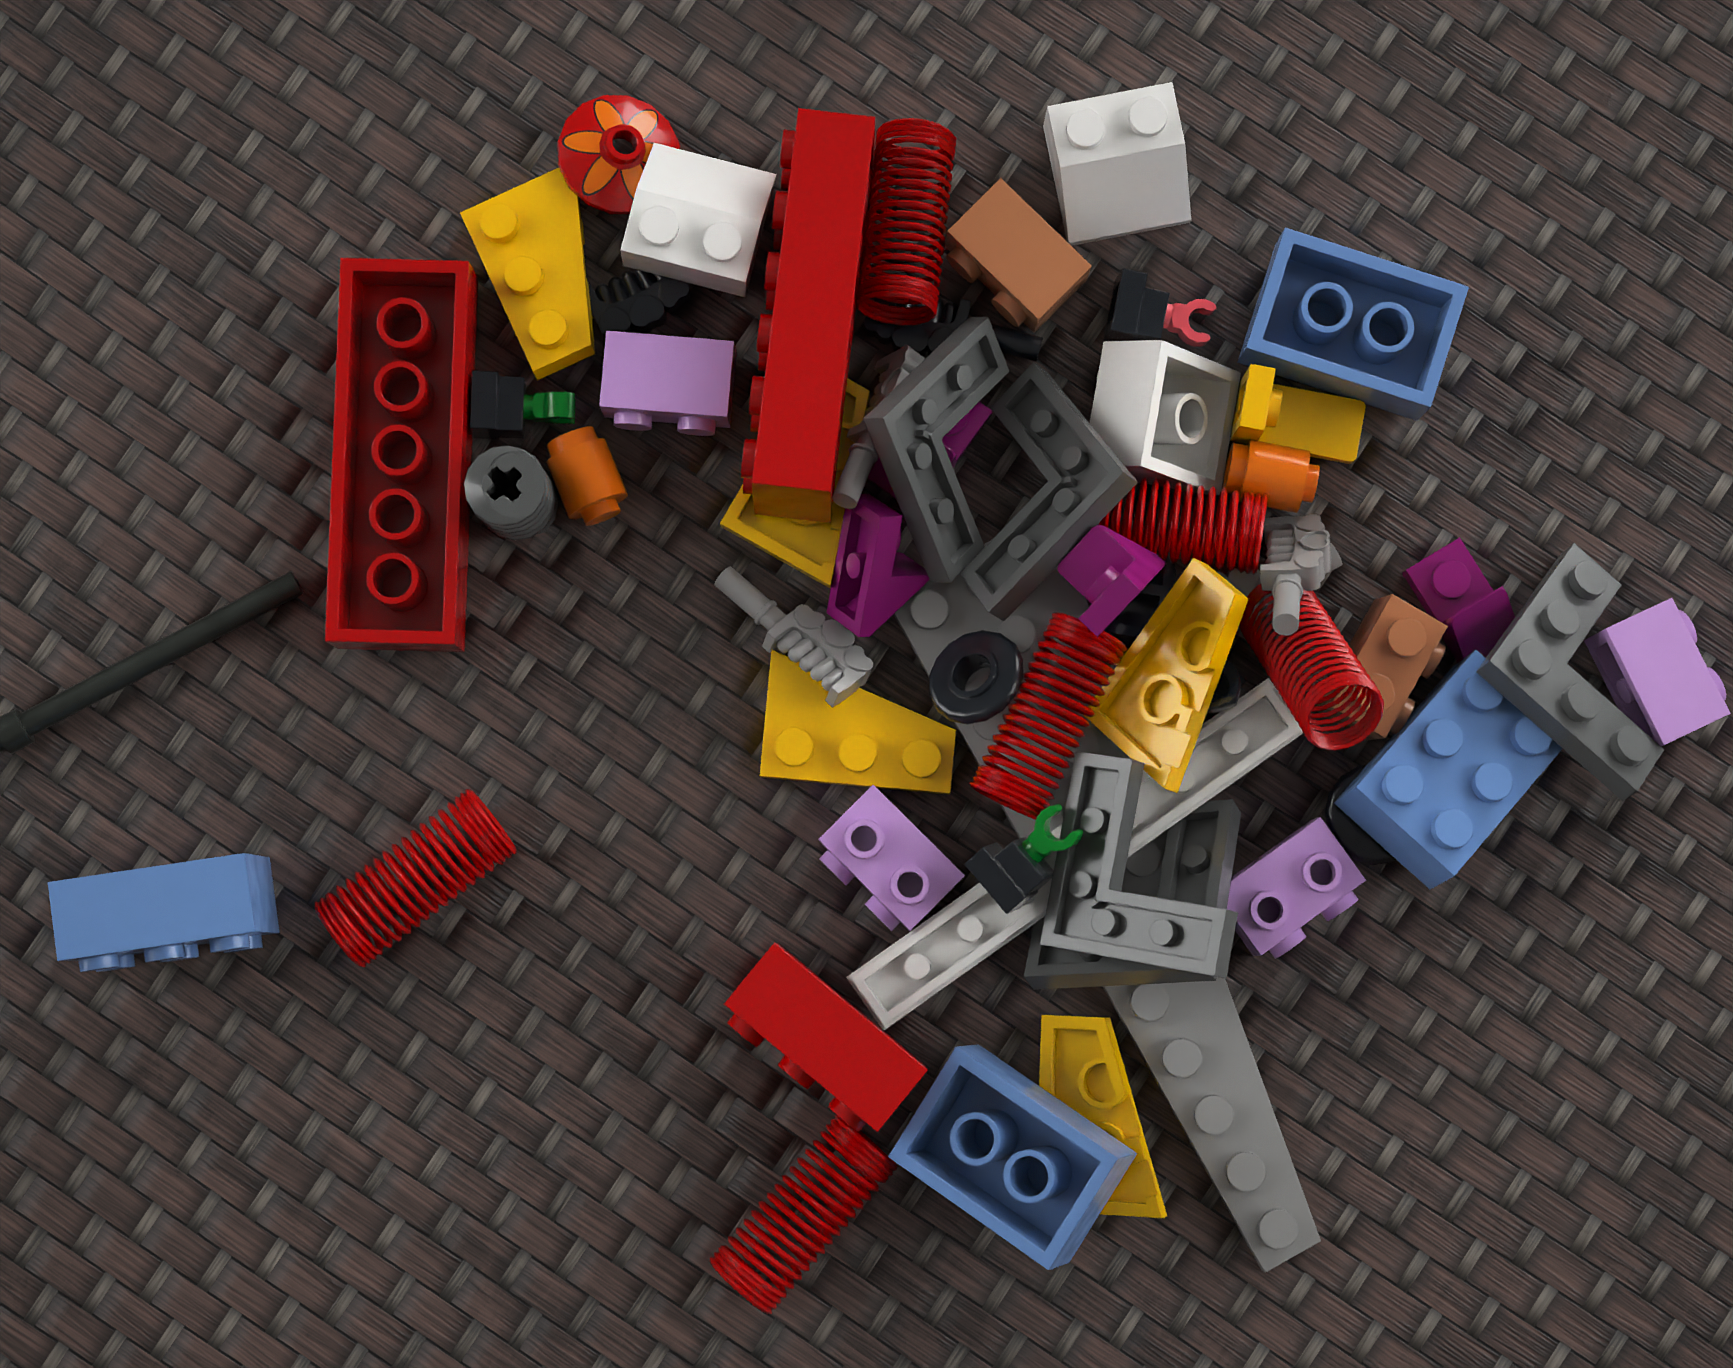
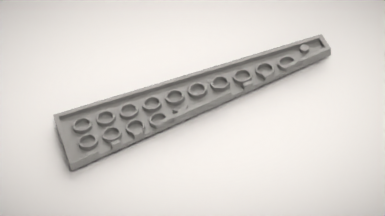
M1056 567L1005 621L1000 620L987 611L960 573L951 583L931 582L929 579L893 615L928 677L936 658L949 643L964 634L981 630L1001 633L1014 642L1023 657V673L1031 672L1028 668V663L1035 661L1033 652L1041 651L1038 647V642L1046 641L1043 637V632L1047 631L1046 625L1050 624L1049 619H1052V613L1059 612L1079 618L1089 606L1086 598L1058 572ZM1050 636L1051 638H1053L1054 640H1056L1058 643H1060V644H1062V645H1064V646L1073 648V647H1071V646L1065 644L1064 642L1060 641L1059 639ZM1046 647L1058 656H1061L1080 665H1083L1082 663L1070 658L1069 656L1065 655L1059 650ZM1042 658L1054 667L1077 675L1100 688L1103 686L1072 672L1053 660ZM1083 665V666H1085V667H1087V668H1089V669H1091V670H1093V671H1095V672L1101 674L1102 676H1104V677H1106V678L1108 679L1109 675L1103 674V673L1098 672V671H1096V670H1094V669H1092V668H1090V667H1088V666H1086V665ZM982 668L974 672L967 681L965 691L975 690L982 686L989 677L990 668ZM1037 668L1039 671H1041L1048 677H1051L1070 686H1073L1093 697L1096 696L1063 680L1062 678L1056 676L1055 674L1049 671ZM1033 679L1041 686L1052 691H1055L1059 694H1062L1066 697H1069L1088 707V704L1065 694L1064 692L1054 688L1048 683ZM1027 689L1039 698L1065 708L1088 720L1083 714L1054 701L1046 695ZM1023 700L1037 710L1052 715L1082 730L1085 737L1079 738L1045 722L1037 716L1018 710L1033 721L1048 726L1078 741L1080 747L1073 748L1031 726L1014 721L1026 730L1069 749L1074 753V756L1077 751L1131 759L1090 721V726L1085 728L1056 715L1038 704ZM1008 707L987 721L968 725L954 722L978 766H987L983 762L982 756L991 755L988 752L987 746L991 744L997 745L993 741L992 736L1001 734L997 726L999 724H1006L1002 716L1003 714L1011 713ZM1010 732L1024 742L1069 763L1070 768L1064 769L1023 748L1004 742L1022 754L1062 772L1065 778L1058 779L1017 758L1000 753L1018 765L1058 783L1059 789L1057 790L1049 788L1020 772L997 764L1018 778L1030 782L1054 795L1055 799L1053 800L1041 797L1049 802L1050 806L1055 804L1062 806L1059 814L1051 819L1050 831L1052 832L1062 825L1074 758L1064 757L1027 737ZM1001 805L1019 839L1027 838L1035 830V819ZM1168 830L1127 858L1122 892L1157 897ZM1217 977L1216 981L1102 986L1261 1270L1266 1273L1321 1242L1225 978Z

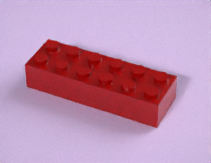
M798 108L796 131L786 129L783 131L780 168H782L781 190L785 191L776 190L772 229H775L773 250H780V253L768 252L764 290L767 291L766 310L773 311V315L763 313L760 315L757 336V352H759L758 371H765V377L753 376L749 401V415H751L750 431L756 432L758 435L757 440L745 438L741 464V477L744 478L743 494L753 495L755 515L831 523L832 496L835 490L856 315L859 275L861 273L860 265L862 264L864 233L866 231L865 223L867 222L869 191L871 189L870 181L872 180L875 143V117Z
M340 258L325 642L337 649L465 652L470 505L466 500L464 482L468 468L472 464L473 434L470 429L472 371H475L478 302V276L469 261Z

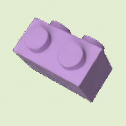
M606 331L599 403L604 417L614 418L613 426L617 428L636 431L651 430L652 421L677 423L678 432L696 436L715 435V427L730 428L737 355L734 341Z
M1673 598L1605 628L1584 640L1617 708L1660 746L1666 745L1731 714L1725 703L1726 691L1723 682L1713 669L1706 666L1696 646L1697 634L1695 627L1687 614L1678 610Z
M874 785L818 839L827 849L819 860L844 885H847L855 877L873 895L865 905L891 931L899 923L908 931H911L965 876Z
M1319 817L1307 822L1233 875L1227 909L1238 912L1235 931L1253 956H1261L1269 950L1276 959L1307 937L1301 927L1321 913L1326 921H1330L1356 903L1359 899L1352 890L1365 882L1366 879L1322 818Z

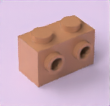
M1002 178L946 234L945 247L950 251L946 258L955 271L970 283H973L978 278L995 295L991 302L1009 323L1015 327H1019L1024 323L1034 333L1087 281L1092 265Z
M1394 594L1373 601L1349 644V647L1352 648L1353 653L1365 668L1366 673L1369 674L1371 680L1377 686L1384 701L1383 716L1376 729L1366 740L1383 739L1387 737L1389 731L1397 734L1403 728L1415 705V701L1408 698L1420 676L1425 679L1430 677L1440 663L1446 646L1439 641L1448 626ZM1349 686L1342 690L1336 697L1328 701H1325L1321 704H1316L1315 706H1323L1338 699L1344 692L1347 691ZM1355 686L1354 689H1353V691H1352V693L1349 694V695H1348L1342 702H1340L1339 704H1337V705H1335V706H1333V707H1331V708H1329V709H1326V710H1324V711H1317V712H1319V713L1329 712V711H1331V710H1333V709H1335V708L1340 707L1342 704H1344V703L1352 696V694L1354 693V691H1355V689H1356L1357 686ZM1336 689L1326 693L1323 697L1333 693ZM1362 689L1358 694L1357 698L1348 707H1346L1343 711H1340L1328 718L1332 719L1334 717H1337L1345 713L1348 709H1350L1358 700L1360 694L1362 693ZM1366 696L1362 701L1361 705L1354 712H1352L1348 717L1337 721L1336 723L1340 724L1344 721L1349 720L1353 715H1355L1365 702ZM1370 703L1365 712L1359 718H1357L1352 724L1345 726V728L1348 729L1354 726L1358 721H1360L1369 709Z

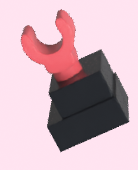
M1122 269L1115 279L1103 338L1104 341L1160 340L1162 330L1165 328L1169 332L1178 334L1179 338L1190 346L1202 347L1206 345L1211 338L1210 335L1194 331L1190 327L1189 316L1193 313L1211 315L1216 310V305L1206 299H1195L1187 304H1168L1170 293L1145 288L1148 273Z

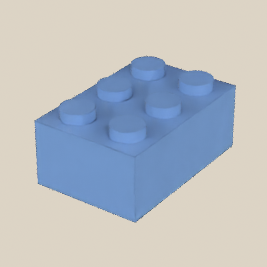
M1285 227L1275 244L1237 363L1247 366L1255 364L1276 368L1275 375L1345 398L1361 400L1367 405L1418 421L1431 408L1469 287Z
M1474 650L1446 673L1412 712L1403 728L1397 734L1392 735L1334 802L1336 806L1428 889L1438 886L1458 873L1563 749L1476 672L1486 659L1477 650Z
M241 853L48 882L57 961H79L80 972H102L135 967L134 955L144 953L145 963L156 961L161 963L199 957L198 945L202 944L210 945V953H231L263 948V935L280 933L270 857Z
M977 1044L955 1047L888 1157L1044 1268L1051 1270L1070 1263L1138 1153Z

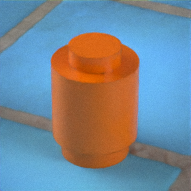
M587 426L569 431L547 444L551 458L546 463L569 519L583 518L585 525L590 526L613 518L621 512L618 503L623 501L628 496V493L606 439L598 438L594 427Z
M1251 439L1247 445L1232 443L1227 459L1223 488L1225 487L1229 494H1232L1237 489L1239 492V502H1242L1243 494L1247 490L1249 493L1253 491L1254 494L1259 492L1263 495L1266 493L1268 496V508L1297 513L1302 501L1312 503L1314 500L1320 466L1309 464L1310 451Z

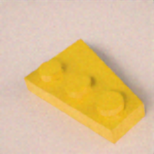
M556 168L460 212L537 381L594 355L589 285L586 278L583 246L585 239L579 197L569 189L560 169Z
M847 379L835 489L849 457V448L851 445L856 444L846 436L850 428L859 425L863 421L870 398L869 390L850 379ZM742 484L720 522L721 527L831 589L845 508L833 501L831 523L755 515L753 495L743 494Z
M1195 558L1188 564L1122 657L1121 663L1115 667V675L1108 677L1110 685L1101 687L1105 695L1101 697L1096 695L1094 697L1099 700L1100 706L1088 705L1094 711L1095 716H1085L1131 759L1145 763L1144 771L1160 786L1178 793L1249 600L1208 564Z
M774 650L771 651L760 766L761 778L871 787L874 785L876 788L950 795L956 736L955 729L861 688H858L841 703L831 707L825 701L828 691L822 687V681L816 682L810 676L811 671L804 672L799 667V662L794 663L788 656Z
M1041 1015L1039 1086L1138 1153L1100 1214L1149 1218L1167 1217L1111 1018Z

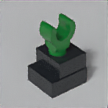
M472 371L470 429L475 439L525 438V419L551 424H575V393L546 392L528 395L526 394L524 377L499 376L498 372Z
M1060 804L1049 806L1040 812L1035 821V830L1027 838L1023 837L1014 840L1004 849L997 842L987 845L965 863V866L1006 914L1020 909L1039 892L1038 890L1052 879L1054 870L1044 858L1053 851L1071 848L1083 837L1082 829L1072 831L1065 839L1056 838L1051 833L1050 822L1062 810Z

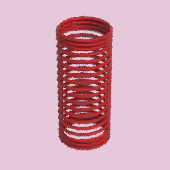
M902 118L885 122L877 129L874 149L875 159H873L874 169L871 174L870 200L868 201L869 211L867 212V222L865 223L864 253L861 258L860 285L858 286L856 307L865 316L873 320L888 324L917 325L928 322L937 316L939 290L937 287L940 286L941 282L938 277L942 273V269L939 266L943 264V258L941 257L944 254L942 245L945 244V237L943 235L947 229L944 224L948 220L946 215L949 211L947 203L950 201L948 193L951 191V184L949 182L952 181L953 176L950 172L953 171L954 167L952 161L955 157L957 140L948 128L939 123L924 119ZM894 136H906V137H897V138H892V139H890V140H885V139H888V138H891V137H894ZM904 142L924 143L937 146L940 149L929 150L918 147H900L894 144ZM900 164L912 168H895L890 165ZM885 168L887 171L882 172L880 169ZM935 168H936V169H938V170H940V171H942V172L934 173V172L927 171V170H923V169H935ZM897 174H898V175H901V176H904V177L915 178V179H905V178H903V179H896V178L890 177L889 175H897ZM883 178V179H885V180H887V181H885V182H880L879 179ZM919 179H936L940 182L932 183ZM891 185H899V186H902V187L912 188V189H934V190L938 191V193H933V194H932V193H928V192H924V191H920V190H910V189H897V190H896V189L890 188V187H888V186H891ZM883 189L885 192L880 193L878 190ZM887 196H899L915 200H933L938 203L929 204L915 200H894ZM881 199L885 202L878 203L877 200ZM897 206L912 210H931L935 213L929 215L916 211H895L886 207ZM879 209L883 211V213L878 214L876 213V210ZM885 217H898L908 220H928L935 224L925 225L917 222L893 221L886 219ZM879 220L883 223L876 224L875 221ZM895 227L911 231H928L932 234L921 235L913 232H893L884 228ZM879 231L881 234L876 235L873 232ZM885 238L925 241L932 245L922 246L913 243L891 242L885 240ZM877 241L880 244L875 246L872 242ZM894 248L910 252H925L929 255L917 256L905 253H891L882 249ZM877 252L880 255L873 256L871 253ZM894 259L906 262H921L929 266L918 267L908 264H892L882 260ZM874 262L878 265L873 267L870 265V263ZM882 270L921 273L926 275V277L889 274ZM874 273L878 276L871 277L868 274ZM877 297V298H880V299H883V300H886V301H889V302H895V303H901V304H924V306H920V307H897V306H889V305H885V304H881V303L875 302V301H873V300L870 299V298Z
M1145 477L1141 479L1132 534L1136 485L1127 493L1121 531L1122 500L1113 508L1110 529L1144 548L1147 547L1148 550L1155 554L1158 549V556L1164 561L1168 556L1170 548V561L1172 564H1175L1181 550V561L1185 566L1189 563L1193 549V558L1201 561L1204 551V563L1211 567L1216 549L1215 565L1220 570L1223 568L1228 547L1227 569L1230 572L1235 568L1238 550V571L1240 573L1245 571L1246 574L1251 572L1253 575L1258 571L1268 500L1266 493L1263 495L1259 492L1254 494L1253 491L1249 493L1247 490L1242 497L1237 522L1239 492L1235 489L1231 494L1225 524L1227 490L1224 487L1220 492L1214 521L1216 489L1212 486L1208 492L1202 524L1205 488L1203 485H1200L1197 489L1190 526L1193 486L1190 483L1186 487L1178 529L1182 485L1178 482L1174 488L1167 531L1170 482L1168 480L1163 485L1156 529L1155 518L1159 481L1157 479L1152 482L1144 531L1143 522L1148 483ZM1110 512L1099 522V525L1108 528Z
M1261 584L1257 585L1246 596L1249 600L1239 627L1256 657H1258L1259 662L1266 670L1267 675L1274 683L1275 688L1282 696L1283 701L1290 709L1291 714L1298 722L1307 740L1317 748L1330 751L1347 749L1364 741L1378 726L1383 716L1384 701L1377 686L1371 680L1369 674L1366 673L1365 668L1353 653L1352 648L1349 647L1348 642L1345 641L1344 636L1341 635L1340 630L1336 627L1314 591L1303 590L1300 606L1304 607L1300 608V613L1307 612L1308 614L1299 615V620L1304 621L1299 622L1298 630L1291 635H1280L1274 640L1278 633L1274 631L1269 636L1273 629L1272 623L1266 628L1267 624L1273 619V612L1262 622V619L1273 609L1274 603L1270 604L1258 616V613L1269 602L1274 600L1273 595L1269 596L1254 610L1255 606L1266 595L1272 593V591H1263ZM1313 646H1317L1315 649L1309 651ZM1321 652L1317 657L1311 659L1316 653ZM1321 659H1325V660L1322 661L1320 664L1314 666V665H1315L1317 662H1319ZM1307 661L1304 665L1298 667L1302 662ZM1314 666L1310 668L1307 672L1303 673L1307 668ZM1328 666L1325 670L1308 679L1312 674L1320 671L1323 667ZM1333 672L1327 678L1319 681L1315 685H1312L1315 681L1323 678L1326 674ZM1349 686L1347 691L1344 692L1338 699L1323 706H1315L1316 704H1321L1325 701H1328L1336 697L1342 690ZM1357 686L1352 696L1340 707L1335 708L1329 712L1316 714L1311 713L1316 711H1324L1339 704L1349 694H1351L1354 687ZM1336 689L1333 693L1323 697L1326 693ZM1362 689V693L1360 694L1356 703L1345 713L1332 719L1315 720L1317 718L1330 717L1340 711H1343L1357 698L1358 694ZM1365 696H1366V700H1365V702L1363 703V705H1362V707L1360 708V710H1359L1355 715H1353L1349 720L1344 721V722H1342V723H1340V724H1338V725H1335V726H1326V727H1320V726H1318V725L1333 724V723H1335V722H1337V721H1339V720H1342V719L1348 717L1352 712H1354V711L1361 705L1362 701L1364 700V698H1365ZM1370 703V707L1367 710L1365 716L1360 721H1358L1354 726L1341 732L1328 734L1322 733L1328 731H1336L1349 724H1352L1357 718H1359L1365 712Z
M1059 612L1052 613V619H1049L1050 624L1046 625L1047 631L1043 632V637L1046 641L1038 642V647L1041 651L1033 652L1035 661L1028 663V668L1031 672L1024 673L1023 678L1026 682H1021L1019 687L1021 693L1018 692L1014 697L1016 703H1010L1007 706L1011 713H1006L1002 716L1006 724H999L997 726L1001 734L992 736L993 741L997 745L991 744L987 746L988 752L991 755L982 756L983 762L987 766H978L976 775L973 776L974 781L970 782L971 788L980 794L1035 820L1042 810L1050 806L1049 802L1041 797L1053 800L1055 799L1054 795L1030 782L1018 778L997 764L1020 772L1054 790L1059 789L1058 783L1018 765L1000 753L1017 758L1058 779L1065 778L1064 774L1049 765L1022 754L1004 742L1023 748L1061 768L1067 769L1070 766L1063 759L1024 742L1010 732L1027 737L1064 757L1071 759L1075 756L1069 749L1026 730L1014 721L1031 726L1070 747L1078 748L1080 745L1073 738L1033 721L1018 710L1037 716L1076 737L1082 738L1085 735L1079 728L1037 710L1023 700L1038 704L1079 726L1086 728L1090 724L1083 717L1043 700L1027 689L1042 693L1054 701L1088 717L1095 716L1092 709L1041 686L1033 679L1046 682L1088 705L1100 706L1099 700L1059 680L1048 677L1037 668L1049 671L1100 697L1105 695L1104 690L1097 685L1070 672L1054 667L1042 658L1053 660L1090 681L1108 686L1110 685L1109 679L1083 665L1109 676L1115 675L1114 669L1101 661L1115 666L1121 663L1120 658L1124 656L1123 652L1127 650L1120 640L1103 631L1097 637L1078 618ZM1050 636L1059 639L1060 641L1064 642L1065 644H1067V645H1069V646H1071V647H1073V648H1070V647H1067V646H1064V645L1058 643L1056 640H1054V639L1051 638ZM1046 647L1059 650L1060 652L1082 663L1083 665H1080L1069 659L1058 656Z
M465 789V793H460V797L455 796L457 807L451 802L447 803V807L471 837L483 858L467 842L444 810L438 809V815L464 847L475 867L460 852L434 816H429L430 824L457 857L466 874L451 859L428 826L424 823L419 825L424 836L448 864L457 881L444 869L418 832L410 830L412 839L440 873L449 890L434 875L426 861L408 838L401 837L402 845L431 880L440 897L427 885L417 868L397 844H392L391 847L394 854L424 890L430 903L418 892L395 858L388 851L382 852L384 860L402 884L414 896L422 912L410 901L401 885L379 858H373L376 869L407 906L413 919L401 908L392 892L371 866L364 865L366 875L389 905L397 912L403 925L393 917L380 895L366 877L360 872H355L354 877L377 909L390 922L395 933L384 924L368 898L351 879H345V884L355 900L342 886L336 885V892L342 902L333 893H327L325 898H320L319 902H315V911L327 931L344 953L359 967H366L367 963L371 964L372 959L377 960V955H383V947L392 948V940L402 941V933L411 934V926L420 927V919L429 920V911L431 913H439L438 904L440 906H448V898L457 899V891L466 892V883L468 885H475V876L477 878H485L484 869L493 872V862L503 865V862H506V858H511L512 854L516 855L517 849L505 830L471 789ZM361 908L380 928L386 941L375 931ZM361 926H362V927L368 932V934L373 938V940H374V942H375V944H376V947L373 946L372 942L370 941V939L368 938V936L366 935V933L364 932V930L361 928Z
M836 1114L835 1119H831V1124H826L828 1132L834 1138L826 1131H820V1135L862 1176L841 1161L818 1140H813V1145L834 1163L854 1185L825 1163L810 1148L805 1149V1154L838 1183L848 1195L821 1175L805 1159L797 1157V1161L843 1206L818 1188L795 1166H790V1172L811 1189L834 1214L813 1199L788 1175H782V1180L808 1202L828 1224L804 1207L779 1183L774 1184L775 1190L798 1209L820 1233L800 1219L772 1192H767V1198L794 1221L814 1243L796 1231L766 1202L759 1201V1207L790 1233L806 1252L791 1242L757 1210H751V1215L755 1220L781 1241L799 1261L783 1251L755 1223L749 1219H743L744 1225L777 1253L792 1271L778 1262L741 1227L736 1228V1234L773 1265L785 1280L769 1270L760 1259L733 1236H728V1242L751 1264L764 1273L777 1289L765 1281L726 1245H720L718 1252H714V1256L710 1257V1264L719 1275L752 1305L766 1314H772V1309H776L777 1304H781V1298H786L787 1291L785 1288L794 1289L793 1279L802 1280L800 1270L804 1272L810 1270L808 1261L817 1263L816 1253L825 1254L823 1243L832 1245L833 1238L831 1235L840 1236L841 1233L838 1225L848 1227L846 1217L856 1218V1212L853 1207L863 1210L864 1207L861 1199L871 1201V1194L868 1189L873 1192H879V1185L876 1181L886 1183L888 1176L893 1175V1171L897 1170L895 1162L861 1131L857 1132Z

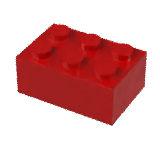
M774 942L724 1003L726 1007L734 1012L727 1023L755 1047L760 1046L765 1039L785 1055L777 1065L807 1090L817 1081L835 1096L828 1107L857 1132L866 1123L878 1132L928 1071L925 1064L779 943Z

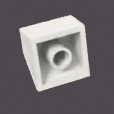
M1172 82L1047 106L1043 128L1066 240L1071 246L1191 222L1186 147Z
M654 143L636 188L620 249L623 266L746 297L777 174Z
M1163 340L1104 341L1097 373L1090 424L1132 476H1135L1138 483H1141V479L1145 477L1148 480L1147 484L1152 485L1153 480L1157 479L1159 486L1163 487L1164 482L1168 480L1170 488L1174 489L1175 484L1180 482L1184 491H1186L1187 485L1191 483L1193 492L1196 493L1198 487L1203 485L1205 488L1204 494L1207 495L1209 489L1214 486L1216 495H1220L1241 373Z

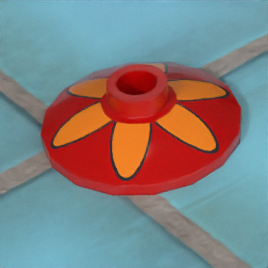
M603 95L582 103L566 119L557 142L558 167L569 189L588 206L609 214H630L636 188L653 144L658 143L680 149V143L669 121L652 105L628 95ZM617 138L624 139L632 144L634 151L630 154L619 153L614 148L612 141Z

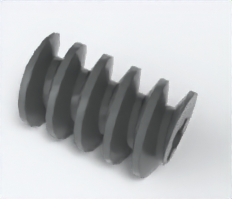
M509 445L493 447L478 455L468 468L464 482L466 500L484 525L499 537L511 540L531 538L534 535L545 533L554 522L559 506L557 490L536 456L531 455L524 449ZM511 486L521 493L514 501L503 495L505 490Z

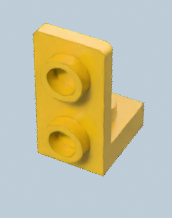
M1250 364L1240 382L1230 441L1248 444V441L1251 439L1310 451V457L1351 464L1355 461L1366 408L1363 401L1273 384L1276 368Z

